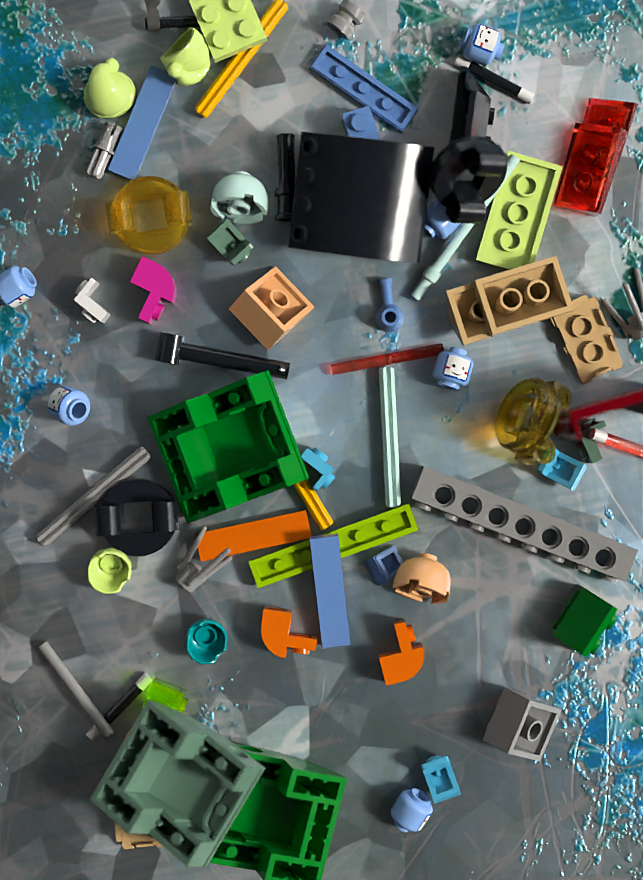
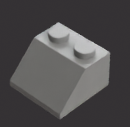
M504 687L502 694L498 698L497 707L492 719L487 725L483 740L507 754L541 761L562 709L523 692Z

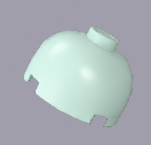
M239 171L223 177L215 185L211 197L210 210L213 215L221 220L225 216L235 218L233 220L234 224L257 223L262 221L263 215H267L268 195L264 185L247 172Z

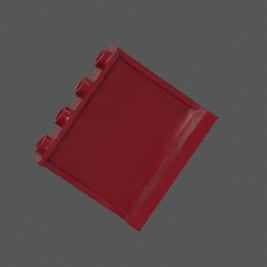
M643 387L553 413L554 419L551 420V426L554 435L560 436V440L582 439L577 423L578 420L643 402Z

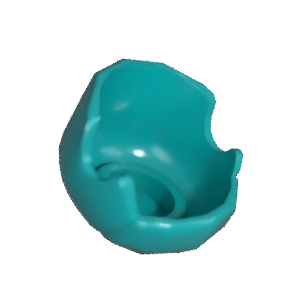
M212 618L197 620L185 633V649L190 658L199 664H213L226 651L227 633L222 624Z

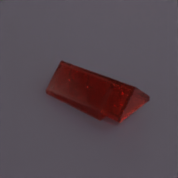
M589 98L583 123H575L553 206L593 217L602 214L638 106L637 103Z

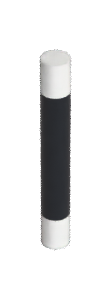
M460 54L454 63L459 68L461 66L467 67L476 77L528 104L534 96V93L466 59Z
M145 672L103 715L109 725L153 681L149 674ZM94 725L86 735L90 740L95 741L101 733Z

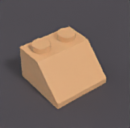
M275 266L244 290L229 310L269 350L312 311L314 306Z

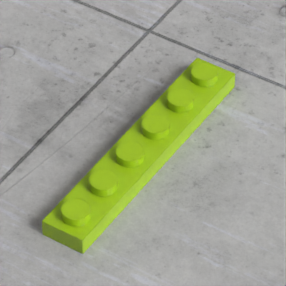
M407 503L322 535L338 533L341 558L418 531V527L410 505ZM305 540L248 561L257 587L261 588L313 569L310 540Z

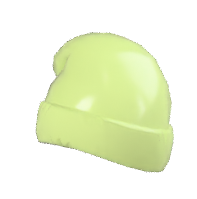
M193 27L184 31L160 58L169 76L176 78L177 83L182 86H190L200 82L207 75L211 65L210 51L204 42L203 36Z
M114 58L106 59L105 63H99L92 69L89 81L84 89V102L88 110L104 119L118 118L132 108L136 98V89L132 80L123 72L118 71L119 64Z

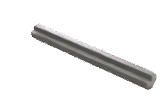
M139 447L36 535L40 544L45 547L52 543L105 498L114 487L121 484L151 458L148 451L144 447Z

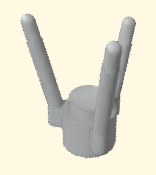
M635 268L634 274L643 310V281L639 268ZM625 283L623 287L634 315L627 318L629 324L623 320L607 299H602V303L621 326L625 336L631 334L635 341L643 338V311L640 312L629 284Z
M205 525L201 527L184 560L177 566L181 572L176 576V579L189 592H193L206 579L233 559L231 555L227 556L231 550L226 548L204 568L195 562L191 565L189 564L207 530Z

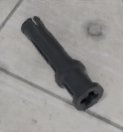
M291 133L277 135L278 188L274 191V196L277 197L275 221L291 222L295 193V135Z

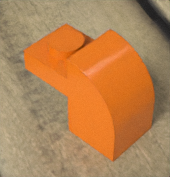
M264 606L261 636L265 646L273 654L286 658L287 647L293 648L292 652L298 654H309L310 650L316 651L317 636L289 632L292 610Z
M404 619L393 621L400 649L378 654L386 686L412 678L420 670L424 661V647L422 643L411 646V642L416 641L412 624L406 626Z

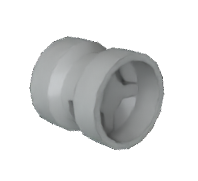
M343 0L339 5V12L331 15L326 23L341 38L349 40L353 35L355 25H361L366 16L355 4L349 0Z

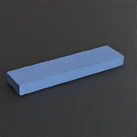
M325 44L310 66V70L363 107L370 105L373 114L400 133L404 132L419 108L327 44Z
M151 65L109 165V172L133 182L136 181L177 82L176 78L170 77L167 71Z
M338 533L309 537L322 649L351 645Z

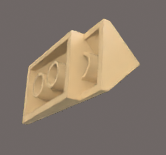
M557 256L477 279L473 283L445 291L450 325L463 346L574 311Z

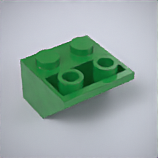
M579 585L549 633L587 658L589 653L593 655L602 642L599 638L604 630H609L614 625L617 619L615 613L618 609Z

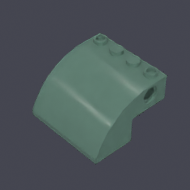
M148 700L90 800L129 834H150L186 867H207L265 768L238 746L206 725L175 709Z

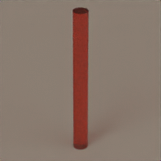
M440 343L331 364L332 374L338 375L438 356L440 352L444 351L443 344Z

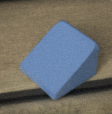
M395 545L368 558L364 563L375 584L381 585L395 577L397 569L403 563V560Z

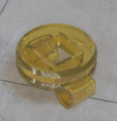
M144 176L134 179L119 191L113 202L105 204L109 233L111 235L117 234L129 248L142 254L156 255L173 249L186 235L189 223L193 222L189 193L187 191H180L172 182L161 177ZM163 199L168 227L139 232L134 205Z
M532 377L517 383L506 394L496 414L495 434L503 448L509 449L516 454L515 460L526 465L549 464L553 461L556 449L554 443L548 438L557 424L560 411L566 410L571 403L569 389L557 381L544 382L540 378ZM531 406L532 410L526 427H522L527 408Z

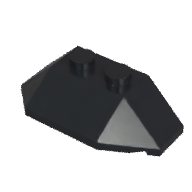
M461 66L458 73L449 144L467 136H483L491 139V136H486L487 125H493L495 108H490L491 98L465 66ZM464 164L462 165L457 178H459L466 171H468Z

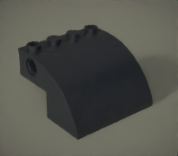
M301 131L288 247L354 257L420 263L430 188L428 175L433 163L435 147Z

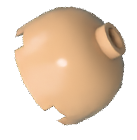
M422 553L420 557L409 558L398 567L392 587L396 588V593L406 598L420 602L423 601V598H432L431 603L441 604L448 601L451 579L449 571L442 563L437 561L436 556Z

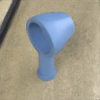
M392 278L378 280L382 306L378 309L375 320L377 326L385 332L398 330L404 321L402 310L393 303ZM388 312L395 314L396 319L392 323L385 320V314Z

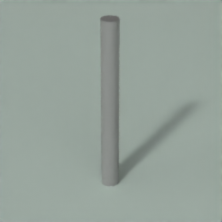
M45 642L38 647L39 651L103 737L107 739L114 734L113 729L49 643Z

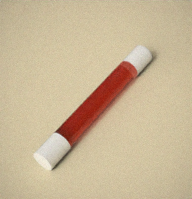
M595 428L591 429L589 433V438L643 457V445Z

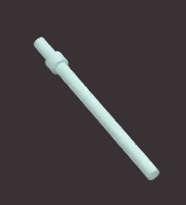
M510 154L507 159V172L500 188L520 161L513 154ZM499 189L489 199L485 201L486 207L489 205V203L494 198ZM461 223L431 266L427 265L421 273L423 277L410 295L420 301L432 282L435 284L440 278V271L474 224Z

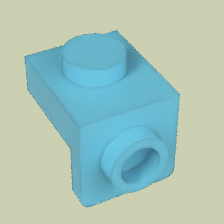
M552 446L541 455L538 462V472L572 491L575 490L587 468L584 463L558 451Z
M315 447L311 451L307 448L301 455L302 459L323 474L313 486V489L318 491L321 487L326 490L335 478L331 474L334 468L326 463L329 457Z
M436 755L428 758L425 761L426 763L421 765L434 804L461 795L448 756Z

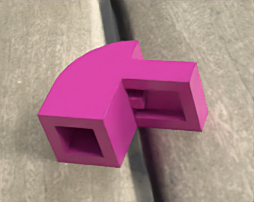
M142 256L130 283L150 293L138 318L152 324L153 320L158 321L164 311L163 299L174 304L176 285L174 279L164 267Z

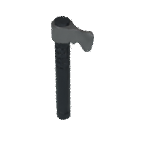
M144 0L147 8L145 28L148 31H161V29L174 27H200L195 16L160 17L157 6L161 0Z

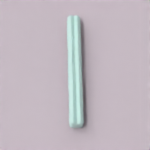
M381 367L379 369L385 503L387 507L392 508L401 505L395 376L393 367Z

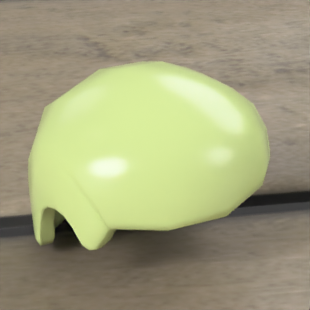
M112 547L99 550L89 562L87 569L88 582L94 590L103 594L120 592L123 585L130 579L132 573L131 560L125 553Z

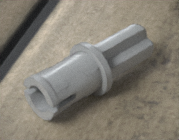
M105 121V126L98 143L93 145L95 150L86 170V174L95 179L102 178L110 156H114L113 149L122 131L120 126L114 127V123Z

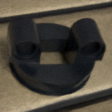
M467 136L457 139L438 153L430 167L428 182L437 200L446 207L445 214L452 223L480 224L483 222L486 215L485 201L500 188L507 172L506 154L499 144L483 136ZM463 164L469 173L474 175L472 181H456Z
M134 479L125 481L114 487L107 494L100 507H93L95 535L104 536L113 548L129 556H146L157 552L171 540L176 530H180L178 501H174L165 488L150 480ZM152 501L153 532L126 534L123 503Z

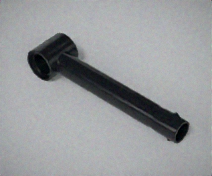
M160 332L155 361L180 365L181 360L255 374L269 370L271 377L286 380L288 378L290 363L188 344L184 343L185 337Z

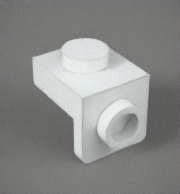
M93 278L89 281L84 280L75 291L77 296L74 301L84 308L81 313L90 321L95 323L98 319L100 322L105 323L111 314L90 298L91 294L99 286V283Z

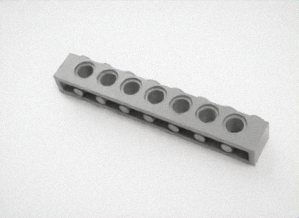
M422 466L410 497L416 500L415 506L427 511H431L432 507L443 510L441 516L455 522L461 517L469 521L468 527L484 532L485 527L496 531L494 537L509 543L512 538L522 541L520 547L537 553L538 548L548 551L547 557L563 563L566 558L575 562L573 568L589 574L591 569L602 573L601 579L614 584L617 583L618 579L624 582L627 581L638 552L635 548L425 466ZM440 487H446L450 491V499L445 503H439L435 498V493ZM466 498H474L477 503L476 510L472 513H465L462 509V502ZM493 508H500L503 512V519L497 524L491 523L488 517L489 512ZM521 518H526L530 525L529 530L524 534H518L515 529L516 522ZM547 529H553L556 533V538L551 544H545L542 540V534ZM579 539L582 543V550L578 554L572 555L569 551V544L572 540ZM605 549L608 552V561L603 565H598L595 556L598 551Z

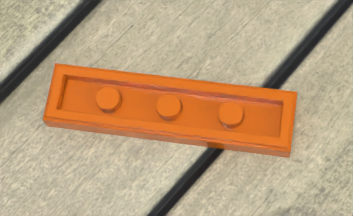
M303 510L206 531L198 545L200 560L202 562L214 559L226 548L231 550L227 555L230 556L309 539L312 535L307 512Z

